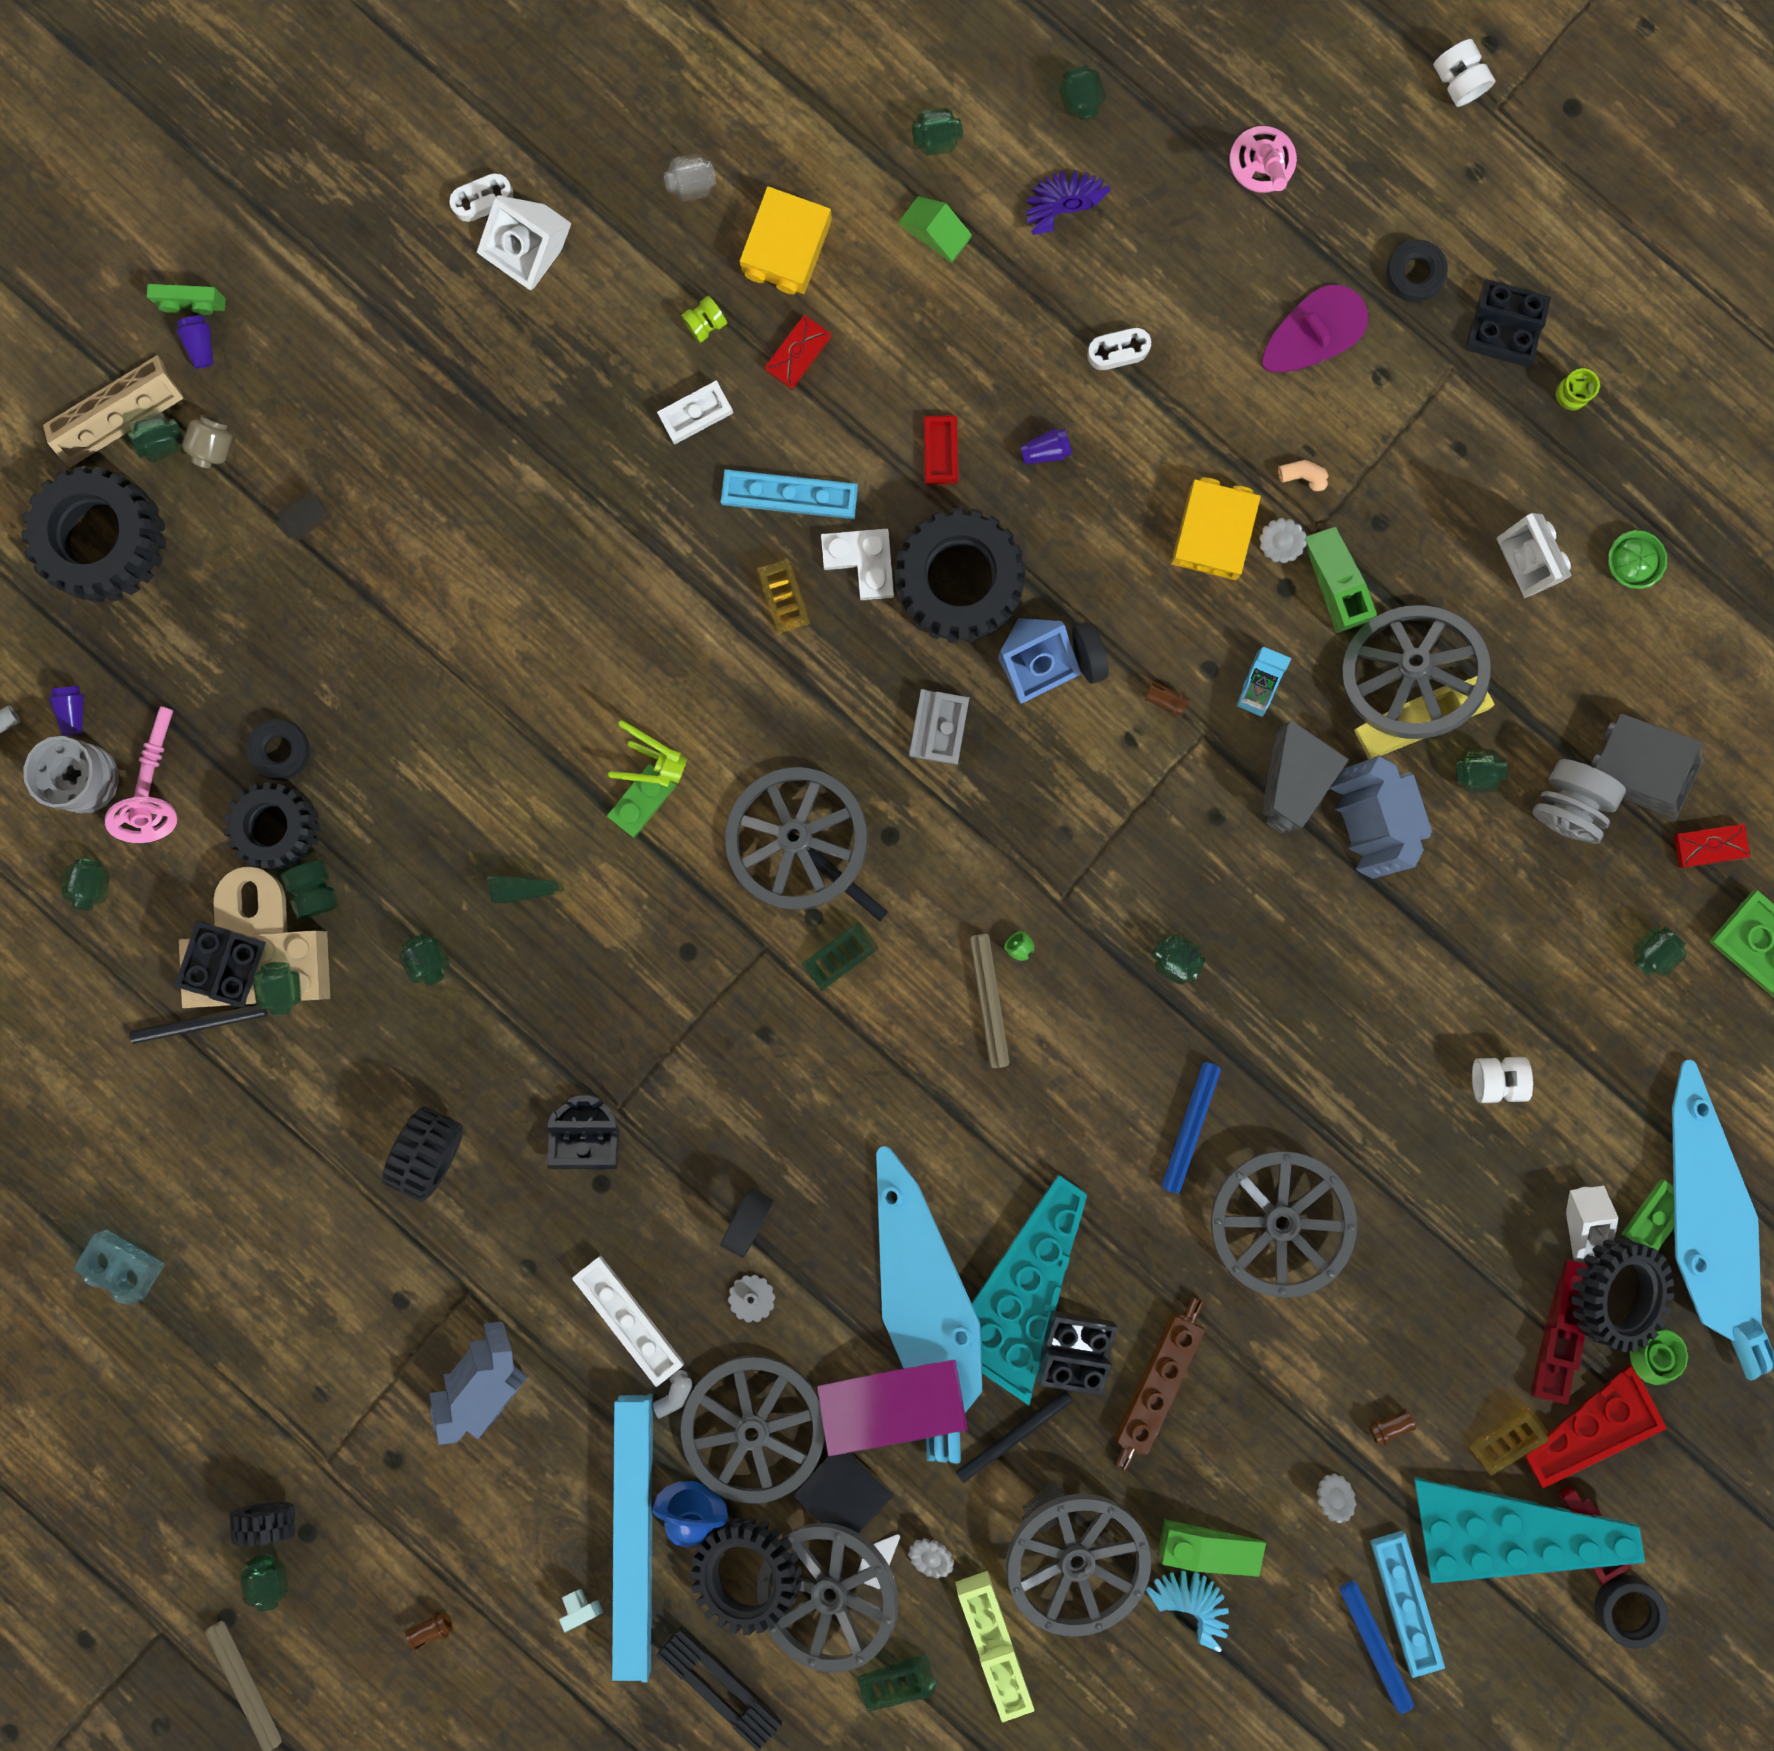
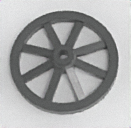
M1415 605L1399 607L1373 618L1353 637L1343 661L1344 690L1354 711L1362 720L1376 730L1405 739L1431 738L1461 726L1481 706L1490 683L1491 663L1489 652L1477 630L1455 613L1432 606ZM1417 621L1434 623L1419 648H1414L1401 624ZM1445 627L1458 634L1468 644L1467 647L1430 654ZM1391 628L1403 654L1375 649L1366 645L1380 632ZM1359 657L1397 666L1357 686L1355 670ZM1475 657L1478 667L1476 684L1473 686L1435 666ZM1413 663H1420L1421 665H1419V666H1413V665H1411V664H1413ZM1401 679L1402 683L1387 717L1373 709L1363 698V696ZM1433 679L1468 698L1459 708L1443 717L1429 681ZM1412 687H1419L1432 721L1423 723L1398 721Z
M791 767L768 773L754 781L743 791L735 802L727 821L725 846L732 871L739 882L752 895L774 907L804 910L830 902L852 884L865 860L868 846V831L860 805L841 782L815 769ZM791 781L810 782L795 819H792L777 785ZM821 786L835 793L846 805V808L806 824ZM766 790L783 823L781 826L745 816L753 801ZM849 818L853 820L855 831L853 852L813 837V834ZM740 826L777 836V840L747 857L741 858L739 850ZM793 831H798L800 833L799 839L791 842L789 835ZM810 848L849 862L841 876L827 888L808 853ZM783 849L784 853L772 892L760 886L751 877L747 869ZM794 855L799 856L817 893L800 897L782 896Z
M1266 1152L1241 1163L1221 1184L1211 1210L1212 1240L1224 1266L1245 1286L1272 1297L1289 1298L1303 1296L1327 1285L1347 1264L1357 1236L1356 1209L1343 1181L1324 1163L1297 1152ZM1280 1164L1277 1203L1273 1206L1248 1176L1261 1168ZM1291 1164L1307 1168L1323 1179L1288 1207ZM1239 1184L1266 1213L1265 1216H1225L1228 1202ZM1331 1188L1339 1202L1342 1221L1300 1218L1298 1215ZM1284 1216L1286 1223L1283 1227L1278 1228L1276 1220ZM1224 1227H1264L1265 1230L1239 1258L1237 1260L1234 1258L1226 1240ZM1300 1229L1342 1232L1339 1246L1328 1264L1299 1234ZM1273 1238H1275L1276 1283L1261 1280L1244 1270ZM1291 1240L1316 1266L1319 1272L1305 1280L1287 1284V1241Z
M751 1355L737 1357L711 1369L696 1384L683 1411L681 1440L691 1469L700 1481L713 1492L724 1498L741 1503L769 1502L797 1489L816 1467L825 1440L820 1401L811 1383L791 1365L766 1356ZM744 1370H763L779 1375L758 1412H753ZM734 1373L743 1414L742 1417H739L706 1394L717 1381ZM789 1381L801 1393L809 1409L768 1421L767 1417ZM701 1404L736 1429L695 1438L694 1421L698 1405ZM810 1420L813 1422V1438L808 1454L769 1435L772 1432ZM748 1428H755L758 1431V1435L750 1437L747 1435L746 1430ZM738 1442V1447L719 1477L705 1464L698 1449ZM766 1446L801 1465L788 1478L773 1485L762 1447ZM748 1450L752 1451L762 1488H744L728 1483Z
M1094 1494L1066 1495L1051 1500L1037 1508L1018 1527L1010 1542L1006 1558L1007 1582L1019 1610L1036 1626L1062 1636L1091 1635L1106 1630L1120 1622L1140 1601L1147 1587L1151 1572L1149 1544L1137 1520L1120 1504ZM1074 1511L1099 1512L1079 1541L1075 1540L1068 1513ZM1058 1517L1065 1544L1061 1547L1033 1538L1032 1536L1048 1521ZM1111 1518L1120 1522L1133 1538L1091 1547ZM1025 1549L1057 1558L1052 1563L1020 1579V1565ZM1136 1551V1567L1132 1581L1095 1562L1097 1559ZM1079 1556L1077 1559L1071 1560L1073 1557ZM1062 1572L1046 1612H1044L1029 1600L1025 1591ZM1092 1574L1125 1592L1117 1602L1099 1613L1088 1581ZM1072 1581L1079 1584L1089 1617L1080 1619L1057 1617Z
M814 1523L801 1526L789 1532L780 1541L784 1542L787 1538L792 1545L788 1549L792 1548L794 1552H797L798 1557L816 1581L803 1578L796 1579L802 1581L799 1591L811 1593V1598L786 1613L773 1627H768L767 1631L788 1656L809 1668L824 1672H844L866 1664L887 1643L897 1621L899 1606L898 1590L887 1561L869 1540L844 1526L831 1523ZM812 1539L833 1541L829 1574L825 1572L803 1541ZM846 1545L857 1552L870 1567L843 1579L841 1577L844 1546ZM765 1559L758 1577V1605L768 1601L773 1591V1575ZM876 1577L882 1592L883 1609L849 1593V1590ZM829 1589H832L836 1595H833ZM846 1606L881 1622L876 1636L865 1647L861 1643ZM817 1609L821 1614L812 1647L809 1649L798 1642L785 1627ZM833 1614H836L852 1651L851 1654L840 1656L822 1654Z

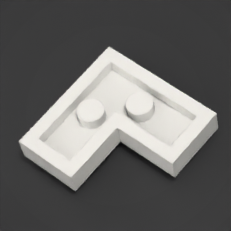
M888 529L821 534L824 570L858 567L860 600L894 598Z

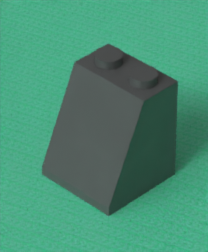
M1620 714L1617 723H1610L1604 737V741L1607 742L1602 754L1596 753L1591 767L1618 780L1626 788L1624 798L1670 820L1676 821L1704 761L1702 742Z
M1292 720L1280 727L1275 733L1262 814L1268 818L1266 823L1280 833H1284L1285 830L1290 833L1303 828L1349 760Z

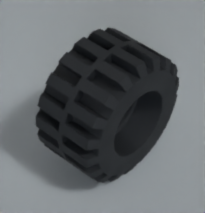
M263 782V785H250V791L241 790L237 794L240 798L239 801L231 800L228 807L233 809L231 815L225 814L224 821L229 822V828H223L224 836L231 837L227 844L230 849L237 850L235 855L240 860L248 861L247 864L273 870L288 869L289 865L296 866L302 863L301 857L308 858L312 853L309 850L310 845L316 846L319 840L314 838V833L320 832V824L315 823V819L319 818L317 810L311 809L313 803L310 799L303 797V793L298 790L271 782ZM280 807L287 818V831L280 842L273 846H266L258 835L259 819L268 809Z
M422 1106L409 1118L392 1146L383 1169V1184L419 1202L425 1201L434 1193L447 1173L459 1148L463 1125L426 1106Z

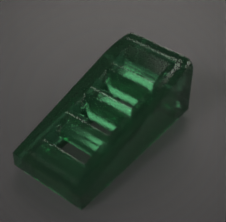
M487 876L491 902L499 905L563 893L562 891H564L563 884L551 880Z
M858 921L804 961L802 965L822 991L876 952L879 947L862 923ZM851 935H854L865 951L860 952L850 938ZM842 942L854 957L851 961L839 947V944ZM832 951L843 966L842 968L838 969L827 954L828 952ZM817 960H822L832 974L830 977L825 975L816 963Z
M926 1654L915 1656L857 1677L867 1712L929 1698L936 1688V1682ZM914 1673H916L919 1684H917ZM901 1676L905 1677L908 1688L904 1689ZM888 1679L891 1680V1683H892V1686H893V1689H894V1692H893V1693H890V1690H889V1687H888V1684H887V1681H886V1680H888ZM872 1683H878L882 1697L877 1698Z

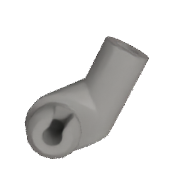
M677 1370L670 1376L672 1384L669 1394L652 1403L654 1412L659 1419L686 1405L692 1390V1380L688 1378L686 1371Z

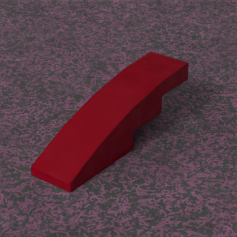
M1572 1260L1565 1261L1553 1297L1530 1394L1532 1397L1563 1405L1569 1404L1574 1371H1579L1586 1337L1584 1335L1585 1331L1580 1330L1577 1326L1580 1320L1574 1318L1573 1311L1579 1308V1306L1572 1304V1296L1579 1295L1580 1291L1572 1288L1574 1281L1581 1283L1583 1279L1582 1276L1576 1274L1578 1268L1587 1269L1588 1265Z

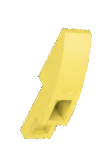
M1477 676L1465 682L1475 686ZM1447 686L1433 691L1443 717L1459 708L1468 698ZM1488 691L1481 706L1473 716L1485 712L1495 705ZM1420 696L1405 703L1398 721L1408 723L1432 721L1423 697ZM1367 723L1354 730L1368 759L1382 756L1421 740L1394 737L1376 730Z

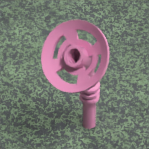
M1258 126L1246 130L1236 139L1230 152L1229 161L1233 176L1243 187L1254 192L1267 193L1275 190L1282 191L1286 188L1287 182L1294 173L1297 157L1295 147L1286 134L1273 127ZM1268 134L1276 138L1274 141L1267 139L1256 141L1253 136ZM1242 146L1246 147L1244 152L1246 167L1243 169L1239 161V153ZM1283 147H1286L1288 152V165L1286 169ZM1251 150L1256 151L1253 156V162L1250 160ZM1256 171L1269 175L1271 181H1257L1252 179V176Z
M160 706L149 741L143 745L146 750L141 751V754L144 756L139 757L138 760L141 762L134 797L114 804L105 815L106 829L117 839L132 843L152 842L167 836L177 824L176 811L169 803L158 798L148 797L154 769L160 765L157 760L162 759L159 753L165 750L162 748V744L173 714L171 709ZM120 809L119 814L114 816L115 813ZM162 815L167 816L166 820L160 826L156 828L153 827L161 821ZM126 822L136 828H141V831L128 830L120 825Z

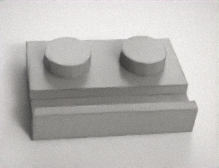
M921 689L909 757L958 765L970 697Z

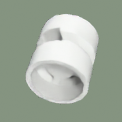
M1472 39L1462 41L1453 46L1433 64L1442 82L1450 83L1447 91L1456 107L1466 105L1488 91L1496 82L1488 66L1479 63L1482 56Z
M1505 1057L1502 1063H1500L1497 1058H1476L1472 1068V1084L1477 1102L1498 1103L1503 1097L1508 1102L1529 1101L1533 1091V1076L1529 1060L1526 1057Z

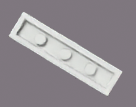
M601 1255L572 1278L656 1387L685 1364Z

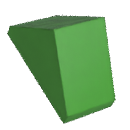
M921 196L916 198L898 222V225L951 263H953L972 237V234L946 203Z

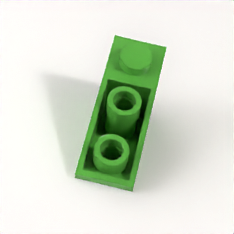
M1333 527L1306 536V549L1336 633L1368 623L1375 618L1377 613L1367 585L1337 528Z

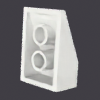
M1532 513L1525 516L1496 538L1524 599L1572 576L1569 571L1571 569L1570 561L1564 552H1560L1555 541V529L1549 521L1545 520L1543 514Z

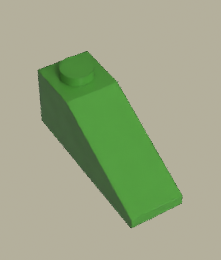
M1164 1519L1157 1553L1162 1565L1195 1572L1259 1577L1266 1542L1264 1540Z

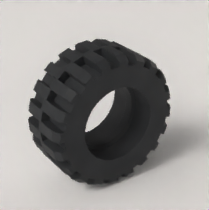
M87 466L76 467L74 469L75 474L64 470L56 474L58 480L53 482L47 479L40 485L43 489L40 495L33 494L30 498L29 503L33 504L30 512L24 511L22 522L27 524V530L21 531L22 542L29 545L24 550L28 561L35 564L33 569L40 577L46 579L48 584L74 597L103 603L105 598L112 602L123 599L122 592L133 595L140 590L138 584L141 581L148 583L154 577L150 573L154 565L160 567L163 560L158 555L159 549L166 548V538L160 535V531L165 530L164 520L156 515L159 509L155 502L148 498L146 492L121 475L113 474L109 470L95 467L93 470ZM102 506L111 507L114 509L119 521V535L115 546L107 556L95 563H78L73 556L70 544L71 533L75 523L84 513L91 509Z
M962 507L952 508L951 513L944 514L942 510L933 513L930 520L926 521L923 519L916 524V529L913 533H908L903 541L902 549L898 552L895 579L896 592L901 601L902 609L906 616H910L913 620V625L919 630L924 629L929 632V636L936 640L940 637L948 639V643L958 644L960 640H967V643L978 641L979 637H989L996 632L997 628L1001 625L1004 626L1010 620L1012 613L1020 602L1026 574L1020 544H1015L1013 540L1014 534L1009 528L1003 529L999 525L1000 520L992 515L989 519L981 516L982 511L972 508V513L962 512ZM952 547H966L977 551L988 561L992 572V582L987 594L979 602L969 606H952L942 602L933 594L928 582V569L934 557L941 551Z

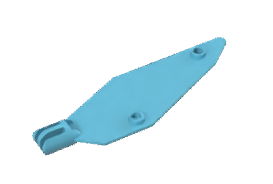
M1685 1060L1680 1067L1672 1106L1675 1259L1701 1323L1731 1340L1745 1377L1751 1381L1774 1369V1352L1762 1325L1758 1216L1699 1069L1693 1060Z
M883 1146L876 1153L882 1319L904 1369L956 1360L966 1413L982 1393L980 1322L918 1183L891 1148ZM892 1191L897 1194V1201L892 1199ZM960 1432L927 1438V1461L933 1462L936 1459L937 1462L946 1463L949 1460L950 1463H960Z

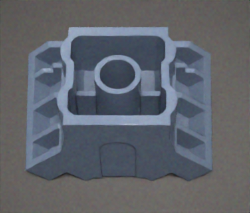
M1380 756L1342 769L1330 789L1343 795L1335 810L1341 812L1351 841L1348 849L1362 855L1356 871L1374 879L1416 867L1424 851L1421 840L1430 838L1432 829L1414 774L1406 772L1399 775L1397 766Z
M503 1321L484 1323L485 1340L470 1341V1349L450 1374H443L445 1391L429 1393L431 1402L429 1407L438 1445L456 1443L466 1431L476 1439H479L528 1378L525 1373L513 1364L512 1350Z

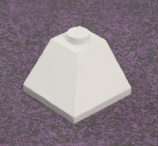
M499 195L494 199L477 253L527 289L532 290L561 252L571 223L545 204Z

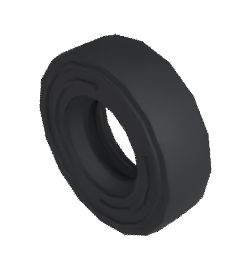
M1416 239L1403 243L1394 250L1387 262L1386 279L1389 288L1397 297L1405 301L1421 302L1430 299L1440 291L1447 279L1448 264L1446 257L1438 246L1426 240ZM1419 259L1425 262L1429 269L1427 280L1421 283L1410 281L1404 272L1405 264L1408 261Z
M1084 622L1072 628L1073 646L1079 666L1086 680L1090 684H1094L1107 679L1109 676L1108 661L1102 640L1095 626L1091 622Z
M273 719L261 723L252 731L247 741V756L250 764L259 774L269 779L285 780L294 777L304 769L309 759L310 745L306 734L299 726L287 720ZM276 737L285 738L291 747L289 757L280 763L271 761L266 753L269 741Z

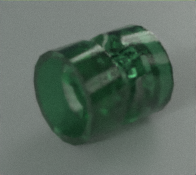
M319 860L299 865L280 875L286 893L293 894L294 896L290 904L296 920L318 916L339 906L334 889L326 885L329 875L324 861Z

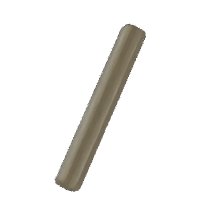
M988 934L973 935L969 940L989 1064L991 1068L1006 1067L1010 1061L990 938Z
M223 1621L217 1622L206 1629L205 1635L262 1751H271L279 1746L282 1738Z

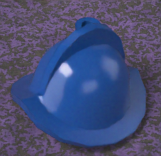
M694 1481L676 1482L665 1487L656 1496L653 1505L655 1516L664 1520V1527L668 1538L674 1544L681 1547H693L700 1544L711 1534L713 1528L724 1526L728 1522L726 1504L721 1496L713 1492L705 1484Z

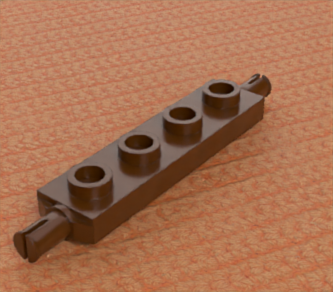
M1191 1296L1184 1314H1171L1114 1437L1122 1446L1114 1466L1123 1471H1128L1135 1453L1149 1454L1204 1335L1205 1329L1196 1320L1205 1302L1194 1296Z

